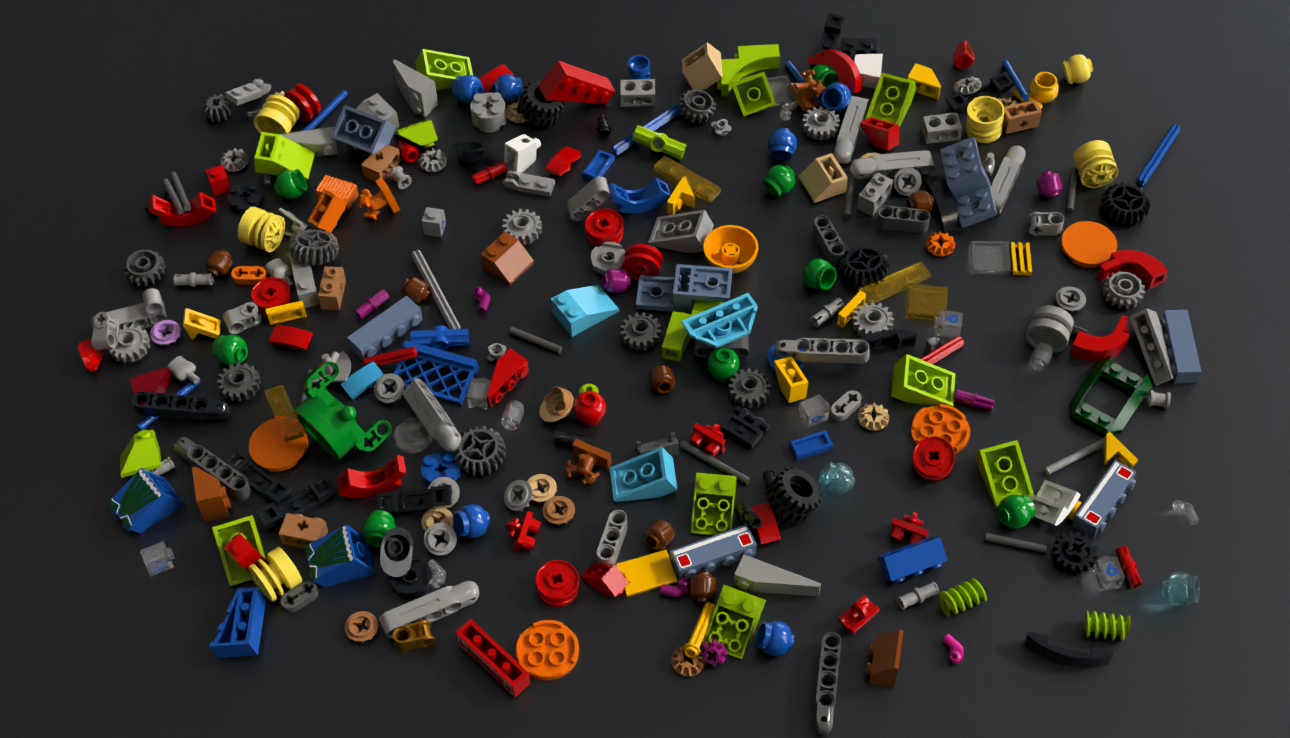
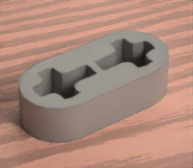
M851 390L839 398L831 406V418L838 422L846 420L860 407L862 398L860 393Z

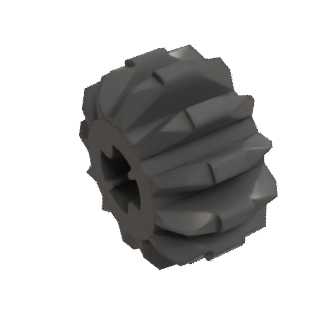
M214 94L213 97L208 96L207 100H203L202 111L207 120H211L212 123L217 120L220 123V120H226L227 117L231 116L232 105L222 94L219 96Z

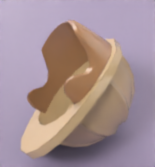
M553 387L552 391L544 397V401L540 406L539 414L541 418L546 422L552 423L569 416L574 406L572 393L565 388Z

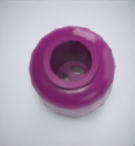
M1051 170L1040 173L1041 177L1036 180L1040 195L1049 198L1060 194L1059 191L1062 189V183L1059 174L1052 173Z
M608 269L606 273H603L602 286L609 293L625 292L627 286H630V276L627 275L624 269Z

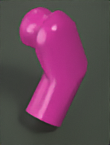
M948 634L942 642L950 648V661L958 664L963 659L964 648L956 639Z

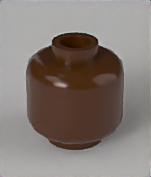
M925 190L910 194L906 200L907 208L923 209L931 212L932 205H934L933 196L929 195Z
M223 249L212 251L205 262V266L208 269L207 272L212 273L213 277L225 276L233 264L232 256Z
M417 277L407 278L401 289L403 297L408 296L415 304L421 303L422 300L426 301L430 295L428 283Z
M659 365L650 371L648 378L653 391L665 394L674 388L675 378L668 366Z
M664 520L654 521L644 532L645 542L652 549H664L674 539L672 525Z
M695 573V576L690 579L691 598L696 599L699 604H705L716 597L717 581L711 576V573Z

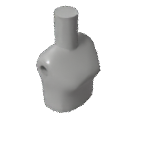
M988 153L987 158L982 160L981 164L989 181H991L995 160L994 154Z
M280 258L270 261L265 266V270L270 277L281 278L288 283L290 289L294 288L295 284L290 279L293 276V272Z
M182 356L176 357L167 366L169 372L180 382L187 378L194 384L200 381V378L194 374L196 366Z

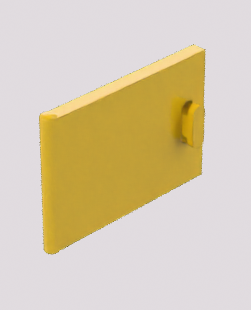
M667 550L616 564L619 571L630 582L624 587L627 597L661 588L662 584L671 585L678 583Z

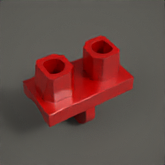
M695 423L693 434L690 437L691 445L699 448L702 443L707 444L705 453L712 457L718 452L723 454L726 450L724 447V434L720 432L721 426L719 424H715L713 427L706 425L704 428Z
M527 511L521 524H519L520 519L514 518L513 522L506 523L505 529L509 532L508 536L514 538L515 534H517L512 548L516 552L520 548L531 551L534 546L535 538L526 535L528 531L537 534L541 522L532 518L533 513Z
M916 512L913 513L912 517L904 515V521L893 518L891 523V538L902 541L904 533L912 535L909 544L928 538L929 531L920 528L923 526L924 521L917 519L918 513Z
M864 595L838 618V622L850 634L854 635L879 612L880 608L871 603Z

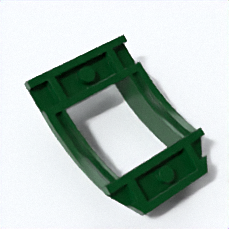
M1112 356L1100 359L1070 401L1072 407L1071 417L1104 435L1109 431L1112 434L1115 431L1122 432L1133 413L1146 397V394L1153 387L1148 374L1145 378H1142L1136 373H1132L1119 364L1112 362ZM1100 376L1133 393L1116 419L1083 402Z

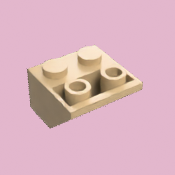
M707 42L682 59V72L693 90H706L709 86L723 78L721 52Z
M832 153L816 158L798 177L814 203L845 193L847 190L848 177Z

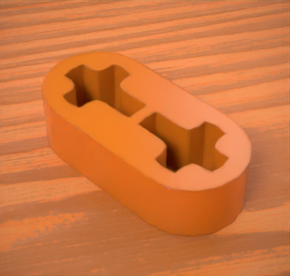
M238 266L231 272L234 283L238 285H256L259 281L268 278L265 268L260 266Z

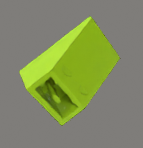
M262 132L254 157L255 172L278 175L285 170L290 169L294 171L299 169L305 179L308 180L315 152L279 134Z
M696 473L691 533L718 535L732 530L737 476Z
M723 585L702 645L706 641L711 644L715 638L717 642L725 643L724 648L728 651L729 655L742 659L758 624L766 600Z

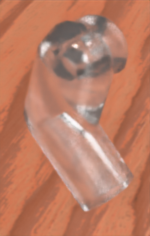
M796 100L781 105L779 116L782 120H789L791 118L789 116L791 114L790 110L798 107Z
M1175 500L1173 502L1174 511L1186 516L1190 525H1196L1200 522L1192 504L1182 500Z
M432 559L427 564L430 571L433 572V579H431L430 584L434 588H439L445 582L446 572Z

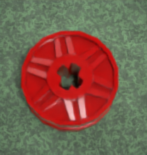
M295 84L292 90H288L284 94V97L291 100L297 106L300 112L299 119L304 122L310 121L313 115L315 116L321 112V105L317 97L303 84Z
M602 208L593 211L586 218V236L593 246H602L604 242L619 243L622 240L624 234L623 220L618 212Z
M633 244L625 250L622 269L626 271L627 275L636 280H639L640 275L658 276L663 256L660 251L650 245Z
M265 278L259 281L251 291L252 301L257 305L258 313L263 317H267V308L293 303L290 287L281 278Z
M926 437L919 441L914 448L913 468L925 480H942L953 470L955 460L954 449L948 441L941 437ZM930 457H931V458L937 457V461H936L935 459H933V460L931 461V460H930Z
M552 560L541 566L536 574V592L539 599L552 607H563L570 604L579 592V575L576 568L563 560Z

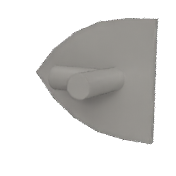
M344 351L340 353L333 352L331 356L329 354L322 355L323 362H335L339 367V374L332 382H346L351 371V361ZM327 365L324 372L327 376H330L333 369L330 365ZM320 377L319 379L312 380L311 382L316 383L317 381L322 380L323 378Z

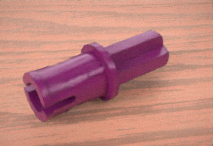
M381 290L372 298H367L366 302L354 311L357 317L362 320L373 310L376 311L378 306L389 299L388 293L385 290Z
M960 389L957 390L955 396L956 402L971 405L972 408L978 406L992 410L995 403L992 399L977 396L976 392L973 394Z

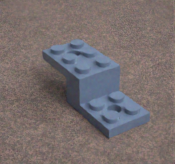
M974 136L940 149L947 184L956 200L962 227L965 228L996 216L997 211L990 181L981 164Z
M677 264L675 278L640 275L636 309L692 313L693 300L727 302L730 300L733 268ZM715 282L717 285L709 286L708 283ZM658 291V292H660L661 294H660V295H653L652 292Z

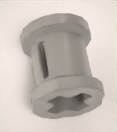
M400 166L392 168L389 172V178L397 183L399 189L407 188L412 182L411 177L406 175Z
M1149 390L1147 398L1148 407L1153 405L1164 407V409L1169 408L1171 401L1170 392L1157 393L1154 390Z

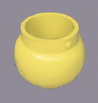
M1081 54L1073 55L1067 61L1064 60L1062 62L1066 80L1070 84H1073V82L1077 84L1086 82L1090 78L1091 72H1093L1090 58L1086 59Z

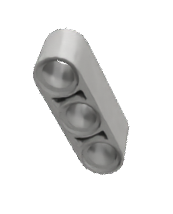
M594 178L569 199L567 206L572 221L583 220L609 198L610 193L606 178Z
M614 510L608 517L597 548V563L616 564L627 532V515L622 510Z

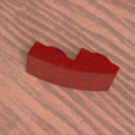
M502 64L486 73L479 80L482 83L484 92L492 93L493 82H496L500 75H515L505 64Z
M566 146L551 159L545 171L551 172L555 176L563 175L570 170V163L581 157V151Z
M275 325L269 342L272 345H285L293 350H306L313 334L299 328Z
M770 502L751 506L756 515L762 519L761 526L757 528L761 545L781 540L773 509L769 505Z

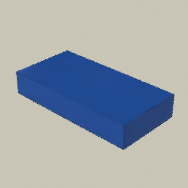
M598 150L582 172V177L588 180L603 177L615 160V156Z
M826 430L789 442L796 461L833 450V444Z

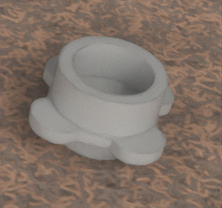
M726 119L714 121L711 124L715 134L718 136H725L731 131V126L728 125V120Z
M499 343L490 345L488 347L489 355L487 359L489 361H497L505 354L506 346Z

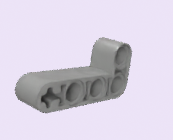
M153 288L147 289L142 294L144 303L106 313L109 317L118 319L120 329H123L124 325L129 328L131 324H134L135 328L141 326L142 329L152 327L160 321L167 320L160 292ZM93 316L91 319L92 329L94 326L93 320L95 316Z

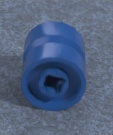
M635 55L628 60V80L650 79V61L646 56Z

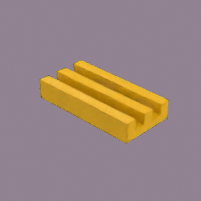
M1011 242L1012 274L1031 276L1030 244L1025 243V245H1022V242H1018V245H1015V242ZM1015 250H1018L1020 271H1017ZM1023 250H1025L1027 271L1024 269Z
M860 290L838 313L837 325L839 327H845L852 319L854 311H857L858 306L864 307L866 293Z
M303 301L266 309L270 325L307 317Z

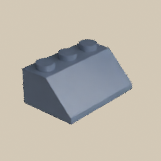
M344 105L331 138L375 154L390 143L396 127L386 120Z

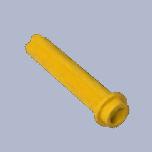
M705 603L690 640L684 645V653L687 657L695 658L700 654V645L716 607L715 604Z

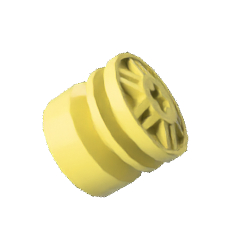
M271 95L266 99L262 109L259 110L254 118V126L260 134L262 132L273 134L290 133L292 127L299 119L300 112L297 106L286 97Z
M980 96L973 99L967 107L966 133L968 137L974 136L978 143L996 141L1001 136L1003 130V104L998 99L990 96Z
M1090 141L1081 145L1075 151L1073 159L1084 186L1088 188L1103 187L1117 177L1119 170L1110 146L1105 141Z
M250 207L245 211L239 223V241L250 246H256L266 252H273L284 236V218L271 212L267 213L265 210L257 207Z
M279 546L267 554L268 565L259 559L257 560L259 568L255 564L248 566L254 584L271 602L277 599L275 592L279 596L284 595L282 584L291 590L302 582V578L295 565Z

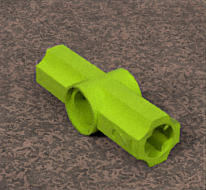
M640 125L636 127L632 139L651 147L655 152H663L680 160L687 146L684 143L669 138L664 133H657ZM656 139L662 140L663 146H659L656 143Z

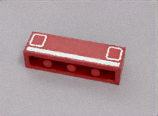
M472 619L455 632L457 644L514 698L530 685L529 672Z

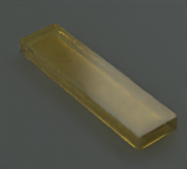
M665 155L654 165L655 171L679 184L682 177L686 178L692 192L710 203L721 192L719 186Z
M920 261L885 277L884 281H879L878 285L872 284L871 287L867 285L864 288L858 289V292L861 290L866 293L865 302L871 305L872 302L881 301L929 279L931 273Z
M280 385L265 390L266 398L284 442L304 437L299 421L293 414V407L284 386Z

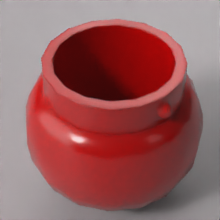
M586 391L577 396L574 401L573 410L575 416L582 424L593 426L598 424L605 415L606 404L604 398L599 393Z

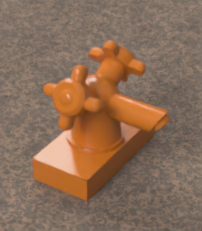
M382 177L376 180L380 189L379 193L373 196L369 190L363 189L361 191L363 195H360L359 208L363 206L368 207L364 217L376 220V216L380 214V211L376 210L387 204L394 214L400 211L394 196Z

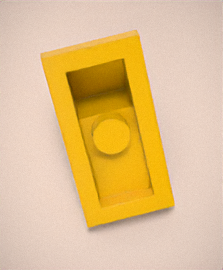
M682 177L667 201V214L674 215L677 210H680L682 204L694 208V194L687 179Z
M187 308L184 310L183 327L192 340L198 333L215 339L219 336L221 320Z
M1109 431L1104 438V465L1114 456H1117L1118 462L1132 468L1138 462V459Z

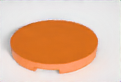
M1081 221L1070 225L1064 231L1061 239V249L1063 253L1073 260L1074 264L1086 268H1098L1103 262L1109 261L1111 253L1117 251V240L1107 227L1096 222Z
M939 404V406L924 407L915 414L911 424V436L916 445L926 437H941L951 444L954 453L957 454L966 447L971 429L965 419L966 416L961 411L949 405Z
M274 418L264 422L253 432L249 440V453L256 465L270 472H280L292 468L298 464L297 462L308 449V437L300 423L290 418Z
M555 620L535 622L518 637L516 643L517 661L529 672V676L535 679L547 681L561 678L573 669L578 660V639L562 622Z

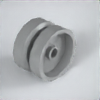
M1051 305L1038 307L1032 314L1026 338L1034 348L1048 353L1063 351L1068 345L1074 320L1067 311Z

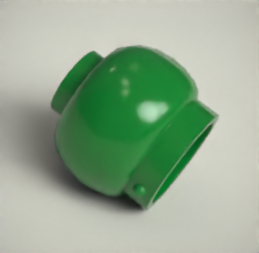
M825 64L816 65L811 69L815 72V75H812L813 80L816 82L821 80V84L824 87L838 82L836 72Z
M774 165L768 170L763 184L774 196L781 197V194L790 192L794 187L795 173L787 165Z
M299 169L282 171L277 175L276 183L274 184L276 193L287 200L300 197L303 191L308 188L306 179Z
M813 259L804 266L803 280L811 289L827 290L835 283L836 269L826 260Z
M221 335L213 343L212 354L220 363L226 366L230 364L236 366L237 362L241 364L246 359L248 354L247 344L237 335Z
M729 348L715 349L707 360L709 372L719 382L730 381V378H733L734 373L738 372L740 366L737 354Z
M1012 494L1000 501L997 515L1000 522L1008 528L1019 529L1027 525L1034 518L1035 506L1028 496Z
M383 510L371 512L361 527L362 537L365 542L373 547H381L385 533L392 528H396L393 516Z

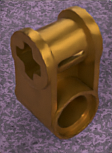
M421 620L413 624L397 627L393 632L396 650L403 653L433 645L435 638L431 635L430 621ZM400 638H407L404 641L399 640Z

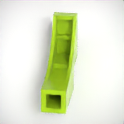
M779 45L738 46V52L734 54V59H721L723 78L717 81V89H721V96H728L732 89V83L748 74L765 69L779 68Z
M695 300L691 315L673 311L662 346V358L681 362L684 350L692 339L681 321L725 302Z

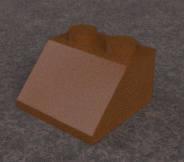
M505 231L481 253L482 268L509 285L534 263V260L520 241Z
M193 467L192 473L196 502L204 521L229 517L228 509L231 508L229 496L227 497L225 486L221 487L219 479L197 467Z
M904 630L877 635L875 643H870L869 656H873L872 662L867 663L866 675H870L869 683L895 687Z

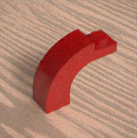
M830 49L824 50V53H814V56L808 57V64H826L833 67L839 76V83L845 84L851 93L862 92L860 71L855 62L845 53Z
M201 192L189 201L191 210L185 211L183 214H178L171 202L154 195L148 198L149 212L159 216L160 223L168 226L184 227L196 225L206 221L216 213L215 199Z
M1120 250L1111 253L1109 261H1105L1100 265L1097 277L1100 281H1104L1107 277H1111L1112 273L1116 274L1119 271L1129 272L1139 277L1150 289L1165 281L1168 270L1159 260L1147 253L1136 250Z
M1122 315L1116 329L1107 336L1097 337L1079 331L1072 345L1070 356L1089 362H1099L1100 359L1112 356V358L1116 357L1127 345L1130 336L1128 334L1130 326H1127L1129 318Z
M396 455L384 467L375 471L361 472L346 469L337 478L339 495L363 499L376 497V493L394 491L401 486L400 478L406 474L404 456Z

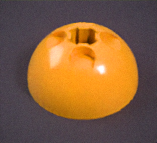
M736 225L720 226L706 236L703 244L704 254L712 267L733 268L732 274H736L752 265L758 253V241L753 233L743 227Z

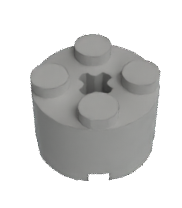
M477 93L474 95L470 108L472 123L475 127H478L482 132L490 133L499 130L500 126L506 124L505 101L500 93Z

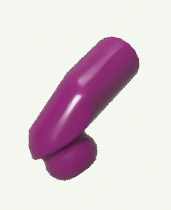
M476 287L473 290V294L480 302L477 310L480 313H486L490 303V296L481 287Z
M681 578L674 587L662 584L660 594L678 598L689 591L690 582L686 578Z

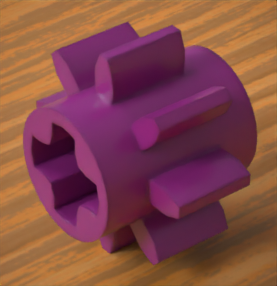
M715 638L711 644L706 641L703 645L705 649L700 653V655L704 656V663L708 662L713 667L716 666L717 662L723 664L725 661L724 656L728 654V651L724 648L725 643L717 642Z

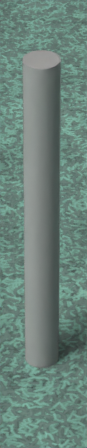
M1104 438L1045 467V473L1049 475L1103 448Z

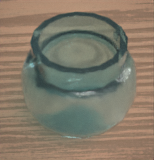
M828 461L821 471L818 484L823 486L829 494L841 496L845 492L852 490L855 478L853 477L852 469L847 464Z
M1177 571L1170 574L1168 580L1163 581V596L1167 597L1172 605L1186 607L1191 603H1198L1200 595L1198 576H1191L1187 572Z

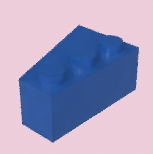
M258 587L237 589L226 611L228 614L223 624L220 623L218 627L219 632L215 640L211 641L209 648L217 658L258 655L266 598Z

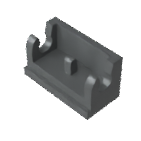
M671 432L670 437L645 444H641V441H636L635 449L638 456L663 447L671 456L679 455L678 439H675V432Z

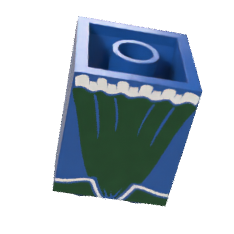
M140 468L108 502L113 508L112 513L123 521V527L130 532L133 530L138 533L144 532L185 504L164 477Z
M348 525L305 546L307 551L306 559L310 566V578L322 587L376 574L370 545L365 542L362 534Z

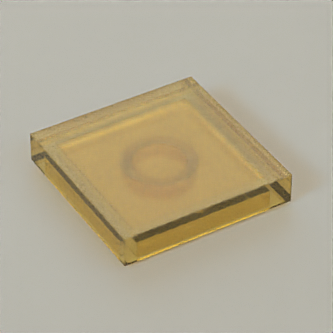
M911 283L907 317L945 321L948 287Z

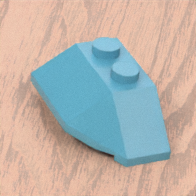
M746 293L684 319L681 323L690 337L718 348L750 334L758 306L750 294Z

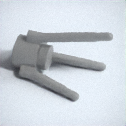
M279 208L280 212L294 222L291 227L293 233L284 231L285 236L291 237L294 233H299L300 230H311L308 224L302 222L291 212Z

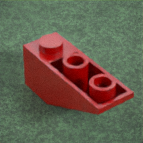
M511 348L497 360L487 394L488 406L490 408L495 403L500 402L503 395L508 390H512L515 384L521 378H524L529 371L528 360Z

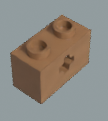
M1036 100L1004 107L1003 129L1006 134L1039 127L1042 111Z
M386 145L375 154L371 153L362 163L364 177L375 182L382 177L385 181L391 169L401 162L399 149Z
M324 267L318 293L321 309L340 310L346 284L343 267Z
M287 513L279 531V536L282 544L306 549V545L327 535L328 528L326 522L321 518H309L297 513Z

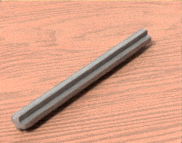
M413 251L411 253L412 258L424 281L428 283V289L449 329H461L421 251Z

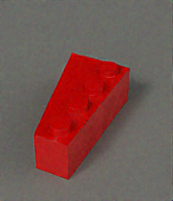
M557 61L538 85L545 100L606 104L616 92L608 78L561 61Z

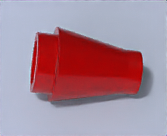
M399 140L396 147L399 149L403 160L409 163L416 161L418 158L417 148L404 140Z

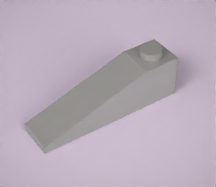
M334 127L279 134L315 152V156L338 154L337 140L331 138Z
M290 256L299 301H303L305 308L320 305L311 264L299 263V261H295Z
M1146 308L1131 315L1132 325L1155 386L1173 379L1164 333L1157 313Z
M743 555L734 574V585H737L742 590L748 589L753 592L817 597L820 594L821 583L747 555Z

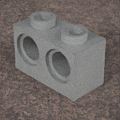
M655 79L620 80L621 107L655 106Z
M957 112L924 116L921 130L926 144L960 140L962 125Z
M877 172L859 194L857 209L873 217L878 208L890 196L893 180Z

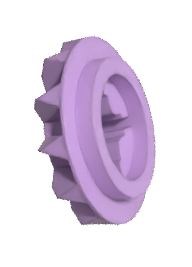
M163 320L152 327L150 336L154 344L158 343L160 346L166 344L169 346L170 343H176V339L180 338L181 329L175 321ZM169 331L170 334H166V336L163 337V334Z

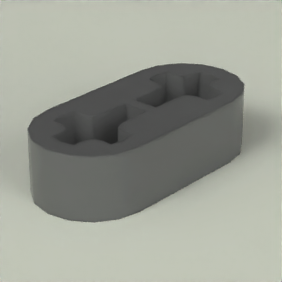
M304 581L285 593L281 598L283 610L287 613H294L314 601L318 596L316 584L313 581ZM309 589L312 592L308 594L307 592H305V590ZM287 601H294V604L290 605L287 603Z

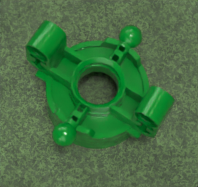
M330 361L321 363L304 379L303 386L305 390L303 393L307 398L293 410V414L324 450L335 459L340 460L352 448L355 450L359 449L360 451L374 450L390 435L392 427L385 420H376L364 431L360 428L355 420V408L344 406L325 389L339 374L338 365ZM327 365H330L333 369L330 376H327L324 372ZM320 377L323 378L322 380L316 382L317 387H311V380H317ZM382 423L385 431L379 434L377 426ZM364 439H370L368 441L369 446H364Z

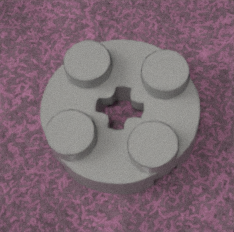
M604 242L602 246L598 248L596 246L591 252L593 270L603 274L608 269H622V261L625 254L623 246L616 242ZM611 256L612 260H606L605 258Z

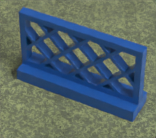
M405 340L403 349L416 347L418 355L414 358L417 363L406 367L404 360L400 361L396 367L394 374L400 376L407 373L409 380L404 382V389L408 387L414 378L421 379L424 377L427 382L426 385L435 398L462 405L474 374L477 375L479 370L477 360ZM427 362L432 363L434 368L424 372L421 365ZM419 367L422 373L411 378L408 371ZM444 367L450 368L452 373L441 377L438 370ZM437 372L439 379L429 383L426 376ZM462 372L469 374L467 379L459 382L456 376ZM454 377L457 384L447 388L444 381ZM442 382L445 389L440 392H434L432 387ZM460 388L462 392L459 398L450 395V391Z

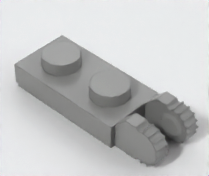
M260 78L255 79L252 83L225 92V98L238 106L269 93L271 85L268 83L263 84L264 81Z
M512 170L507 171L506 176L508 179L506 178L503 181V185L506 188L547 197L551 196L555 186V179L524 173L520 174L518 171Z

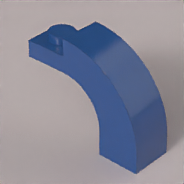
M656 177L646 186L637 190H625L613 183L608 185L610 200L616 203L618 211L623 213L636 214L653 210L668 201L671 196L667 183Z

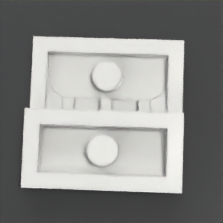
M1044 480L1037 496L1032 494L1030 497L1035 506L1034 517L1057 526L1073 509L1080 494L1077 491Z

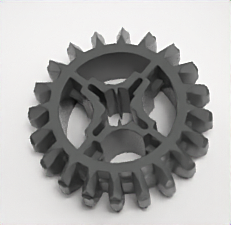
M321 229L300 230L299 233L296 232L291 236L289 243L290 256L295 261L306 263V265L328 264L329 261L332 262L334 258H337L339 251L337 237Z
M476 426L475 430H471L468 427L467 433L461 432V442L458 448L452 452L455 455L454 461L458 463V467L464 470L466 474L472 472L473 476L477 473L483 476L484 472L490 474L491 469L497 471L498 465H502L503 459L506 456V446L498 432L494 433L492 428L487 430L485 426L482 429Z

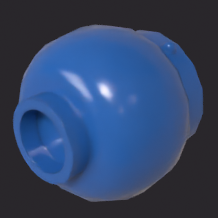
M510 74L500 75L496 82H493L492 92L500 93L505 103H512L516 99L521 98L523 92L522 81L520 77H514Z
M473 75L457 76L452 84V94L466 104H471L475 94H483L484 92L481 81Z
M839 82L832 83L822 92V103L830 111L840 112L848 107L851 101V92L845 84Z
M779 128L772 132L768 137L770 156L777 160H789L792 158L797 148L796 136L787 128Z
M465 505L459 511L454 512V529L459 537L478 538L486 532L487 527L490 525L489 514L480 505Z
M763 621L756 634V647L762 649L767 655L782 656L787 650H791L794 643V635L791 634L789 626L784 622Z

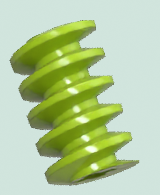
M974 578L939 593V603L947 617H951L950 610L953 614H958L957 607L961 611H965V604L968 608H972V601L979 605V598L983 602L987 601L985 590Z
M1086 610L1084 616L1086 637H1089L1090 633L1093 632L1094 637L1098 638L1099 633H1102L1103 639L1106 640L1108 634H1111V638L1114 641L1116 636L1119 635L1120 641L1123 642L1125 636L1129 635L1131 626L1129 615L1123 619L1121 614H1118L1115 618L1113 613H1109L1106 618L1104 612H1101L1098 616L1096 611H1092L1089 616Z

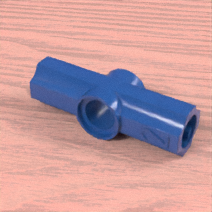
M439 325L433 327L432 330L412 331L411 342L439 350H446L448 346L469 345V330L448 329L445 326Z

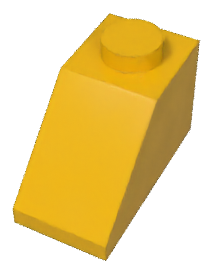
M915 63L907 78L908 80L915 81V92L938 100L941 85L931 68Z
M792 356L775 360L774 366L779 387L788 403L805 399L809 382Z

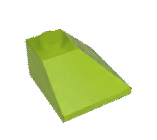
M765 72L751 75L732 83L743 116L776 105Z
M424 120L394 132L395 136L418 146L424 145L425 148L435 145L434 141L438 140L431 120Z
M154 429L149 431L142 430L133 435L120 456L121 478L136 474L140 468L148 471L161 468L160 447Z

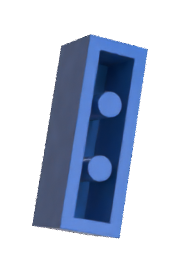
M936 536L877 556L884 579L893 583L905 580L904 576L910 574L911 576L920 575L924 569L929 567L930 569L939 568L942 566L941 563L948 561L941 538Z

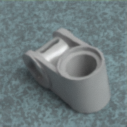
M1032 212L1028 215V221L1030 222L1029 233L1033 236H1058L1062 233L1064 216L1058 212Z
M253 302L245 303L223 314V320L231 334H238L243 330L257 326L262 320L260 313H258V307Z
M99 312L93 320L92 346L95 350L115 348L118 344L119 321L115 317H109L105 312Z

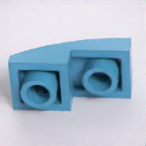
M372 362L348 377L346 382L341 383V386L352 399H355L368 387L373 388L376 381L384 374L375 362Z

